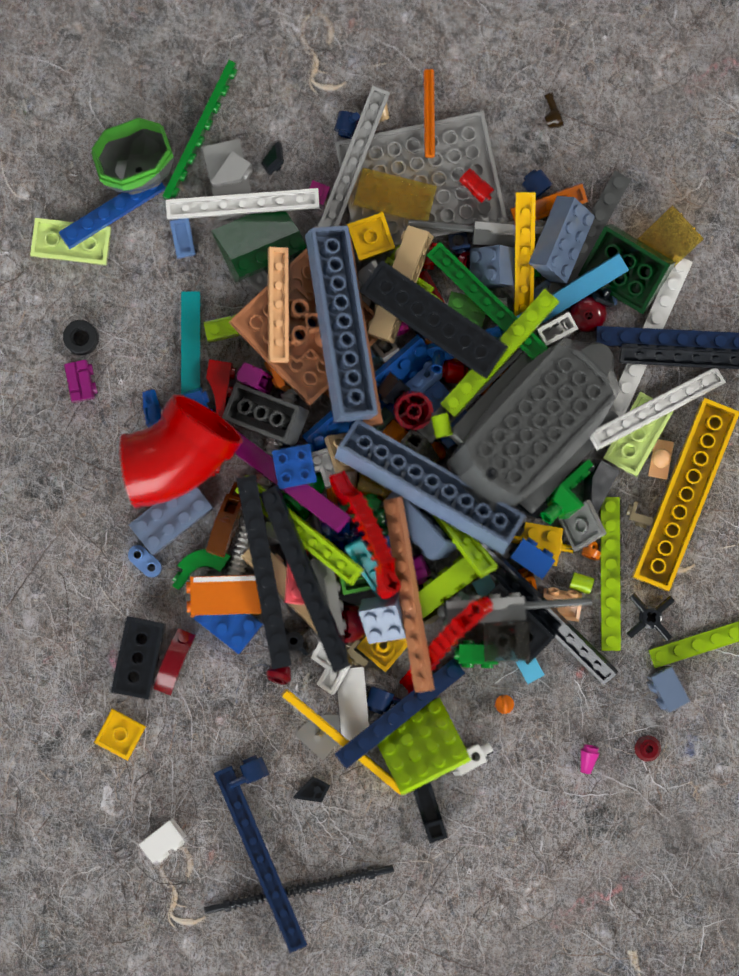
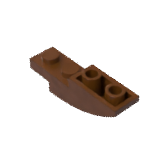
M234 482L229 494L226 493L206 548V552L223 558L239 527L238 522L242 515L240 497L235 491L238 487L237 482Z

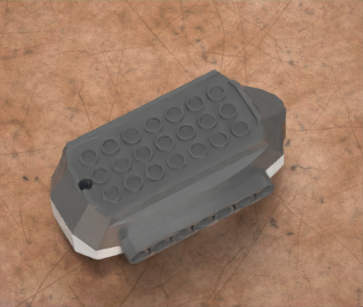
M562 338L534 360L523 352L452 428L453 435L449 437L458 446L447 461L448 470L471 487L462 486L478 504H487L491 511H496V502L507 504L512 508L520 503L532 514L595 447L590 439L598 427L619 417L610 409L620 391L613 369L614 357L610 348L600 342L584 343Z

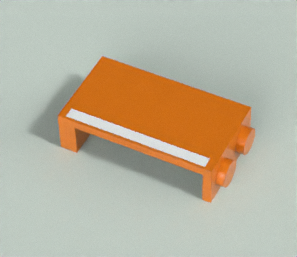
M254 575L190 577V582H186V593H190V601H187V613L191 612V617L197 615L230 614L261 615Z

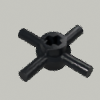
M633 593L629 599L640 610V622L626 634L632 639L644 627L648 629L655 628L666 642L672 638L671 634L661 624L662 612L674 603L675 600L669 596L657 607L646 606ZM648 612L650 614L654 613L653 622L646 620L648 618Z

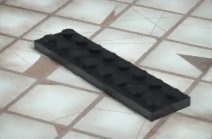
M383 260L380 261L359 291L485 379L488 378L509 348L506 344Z

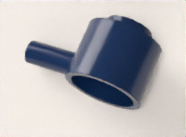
M338 112L334 131L338 133V136L352 139L360 119L359 113Z
M542 169L538 171L532 170L523 178L525 181L522 183L527 192H536V198L553 185Z
M371 686L367 696L368 710L382 715L383 711L387 712L390 709L391 704L396 705L402 699L395 697V694Z
M257 755L243 760V765L239 766L243 775L229 781L228 784L232 789L241 784H249L268 776L269 771L263 757L257 758Z

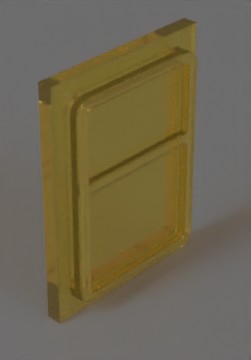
M672 205L638 240L676 262L675 267L704 238L686 220L683 214Z

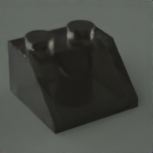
M505 621L484 623L485 662L530 661L529 622Z

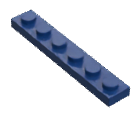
M161 182L157 187L132 195L122 192L59 231V235L70 250L165 191L166 188Z

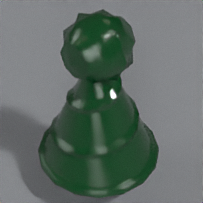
M372 508V514L378 520L377 524L382 529V535H389L388 527L385 525V509Z

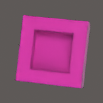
M312 180L309 189L318 188L319 204L324 206L330 187Z

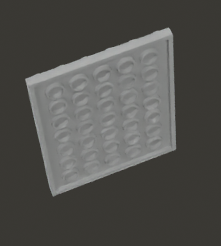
M484 111L435 121L434 158L425 157L424 123L374 134L348 201L351 222L383 212L394 245L398 246L399 244L401 245L403 231L407 229L408 219L469 225L473 223V218H478V216H488L492 220H497V217L507 218ZM352 139L335 142L340 168ZM468 169L474 170L482 180H485L494 189V192L490 195L492 197L490 201L487 199L481 204L465 186L461 185L459 179ZM418 228L430 232L434 238L462 233L461 231Z

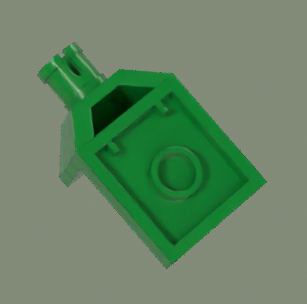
M589 459L569 475L548 496V507L541 512V517L547 524H552L556 518L568 519L584 506L571 490L591 473L588 469L594 464Z

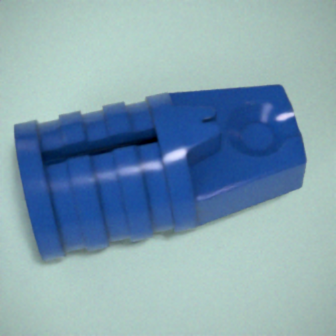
M155 390L142 392L145 423L149 425L162 418L160 403Z

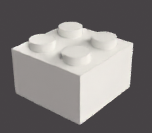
M172 818L143 840L139 847L152 863L155 861L160 863L170 855L169 850L173 849L176 851L185 843L183 839L186 837V834Z

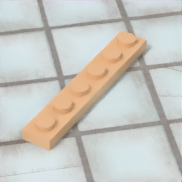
M283 247L268 248V362L272 363L289 362L288 248Z

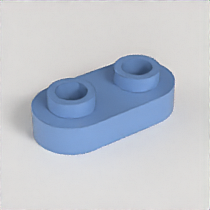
M140 545L130 548L128 558L141 572L152 578L157 577L161 573V563L148 550ZM136 551L141 553V557L138 559L134 557ZM150 564L155 566V570L152 572L148 570Z

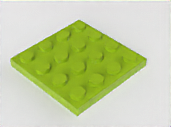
M440 697L429 702L377 744L401 795L472 761Z

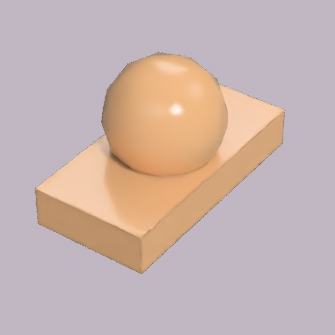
M658 439L652 450L648 477L667 480L674 442Z

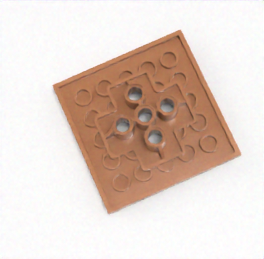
M306 248L289 264L288 363L268 362V285L236 314L229 323L310 406L329 386ZM362 300L366 326L368 327V323L373 319L375 313ZM295 305L301 307L302 313L296 312ZM308 319L315 322V327H311L308 324ZM295 332H299L302 335V340H298L295 337ZM368 334L371 347L378 339Z

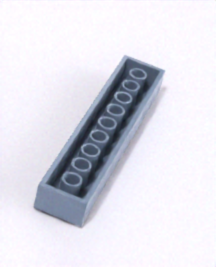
M348 226L311 228L305 234L333 419L334 422L372 419L378 414L349 228Z
M361 420L354 422L338 446L334 457L504 555L526 517L525 514L504 503L496 502V511H491L487 504H478L462 486L471 487L461 481L457 475Z

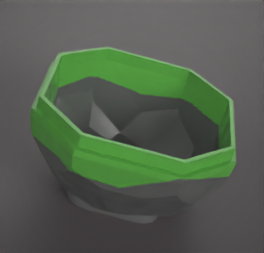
M136 118L104 130L91 151L100 181L117 192L132 195L160 185L169 174L174 161L164 127L160 123L143 118Z

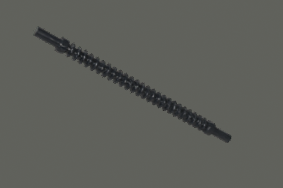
M393 865L375 869L369 867L366 871L362 869V872L357 870L356 873H345V876L340 874V877L335 875V878H332L330 876L329 879L324 878L323 881L321 879L318 882L313 880V883L308 881V884L303 882L302 885L297 884L296 887L292 885L291 888L286 886L285 892L288 898L291 895L295 897L296 894H307L308 891L312 893V890L317 892L320 889L322 891L323 888L328 889L329 886L334 888V885L339 887V884L344 886L347 883L349 885L350 882L355 883L356 880L358 882H361V879L366 881V878L372 880L375 879V876L393 873L394 868ZM259 892V895L254 893V896L248 895L247 898L243 896L242 899L238 897L237 900L234 898L232 901L229 899L223 900V903L204 907L205 915L220 911L230 912L233 908L234 910L237 907L242 909V906L247 908V905L252 907L254 903L258 905L259 902L263 904L264 901L267 903L268 901L265 894Z

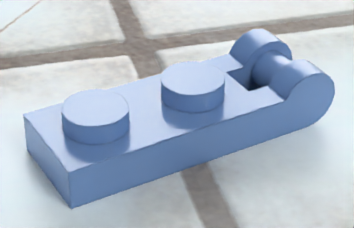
M428 361L424 364L423 369L410 379L406 385L412 391H419L424 394L442 378L443 373L432 372V362Z

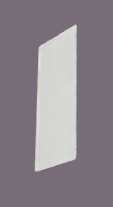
M364 667L349 668L337 689L341 734L349 741L369 726Z

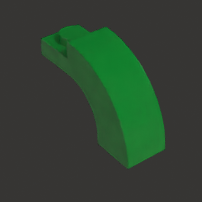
M206 549L193 552L183 558L177 565L183 571L182 573L178 571L172 581L175 583L172 586L177 590H181L191 574L201 567H212L221 572L232 556L226 554L223 558L206 552Z

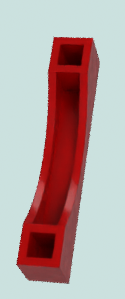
M209 359L206 379L215 396L216 414L222 417L228 398H230L233 391L230 381L235 378L236 368H233L231 362ZM221 466L210 477H216V473L220 474Z

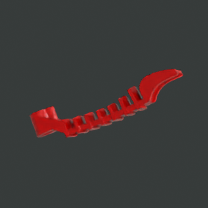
M345 470L334 475L332 474L329 480L337 500L342 505L350 504L346 514H355L352 521L360 523L357 529L358 531H364L365 535L362 539L363 541L368 540L370 544L366 549L374 553L371 560H377L378 566L374 568L378 585L376 591L380 598L387 600L401 588L400 581L395 573L394 562L396 560L391 555V549L388 548L386 543L387 540L383 537L382 529L377 524L378 520L374 518L373 510L369 508L368 501L364 499L363 493L355 489Z
M484 596L472 601L427 646L431 671L440 663L439 660L445 657V653L449 652L451 647L458 643L457 640L464 637L465 632L471 630L493 610V603L490 598ZM411 666L409 671L399 681L409 691L408 693L414 690Z

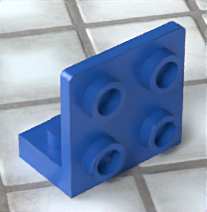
M313 444L272 451L279 489L317 481L312 452H314Z

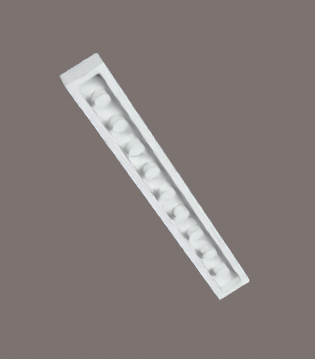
M674 255L672 260L676 264L658 291L642 328H664L693 263L692 261L679 255ZM625 365L618 381L620 391L610 408L618 416L627 412L647 365Z

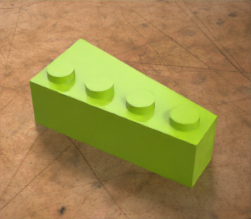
M462 555L453 561L454 565L449 569L445 567L437 573L439 577L435 580L431 578L423 584L424 588L418 592L423 618L479 577Z

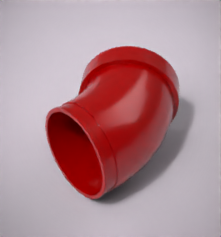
M173 394L161 412L162 418L157 423L144 430L135 431L130 434L124 433L120 437L122 473L133 507L141 508L142 506L165 503L197 488L213 475L226 459L229 460L234 456L243 442L240 434L226 420L206 406L186 396Z

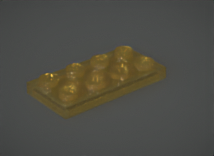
M362 168L353 206L405 219L428 221L437 186Z

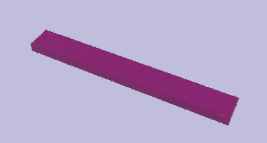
M239 433L243 442L235 455L278 486L273 458ZM308 484L281 489L336 532H339L350 520L348 514Z

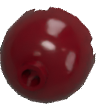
M591 295L586 296L569 307V313L578 327L577 330L581 332H594L597 326H603L606 321V307L595 302Z
M410 390L404 392L394 403L395 418L404 428L418 430L425 427L431 420L430 418L433 413L432 403L425 394L419 391Z
M343 604L341 616L342 619H345L346 631L341 636L344 638V643L355 642L362 639L365 635L358 612L359 606Z

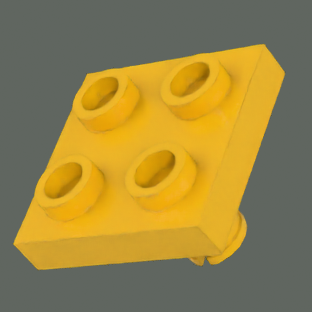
M365 637L356 648L384 672H387L407 648V642L404 638L369 644L367 637Z

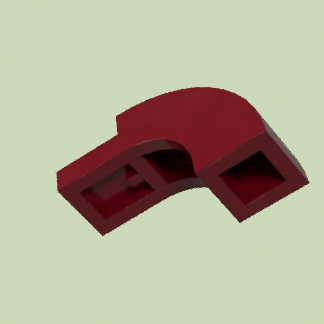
M180 628L177 629L165 654L153 689L171 696L196 635Z

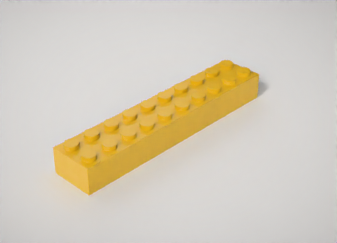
M707 398L701 400L634 568L632 578L662 590L670 591L737 422L739 411Z

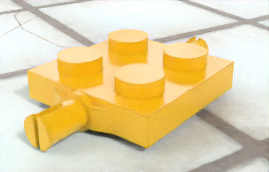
M525 522L521 537L514 536L513 539L516 540L511 541V543L519 544L522 538L526 540L528 537L538 543L537 548L542 551L545 548L554 554L552 557L555 559L553 566H557L561 551L573 553L572 549H566L572 548L571 545L563 544V528Z

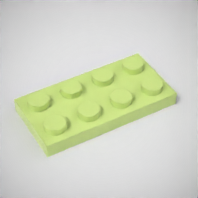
M35 218L30 252L31 257L107 265L111 227L103 228L69 250L59 235V231L74 222Z
M640 392L630 411L653 398ZM674 411L611 443L603 459L638 477Z

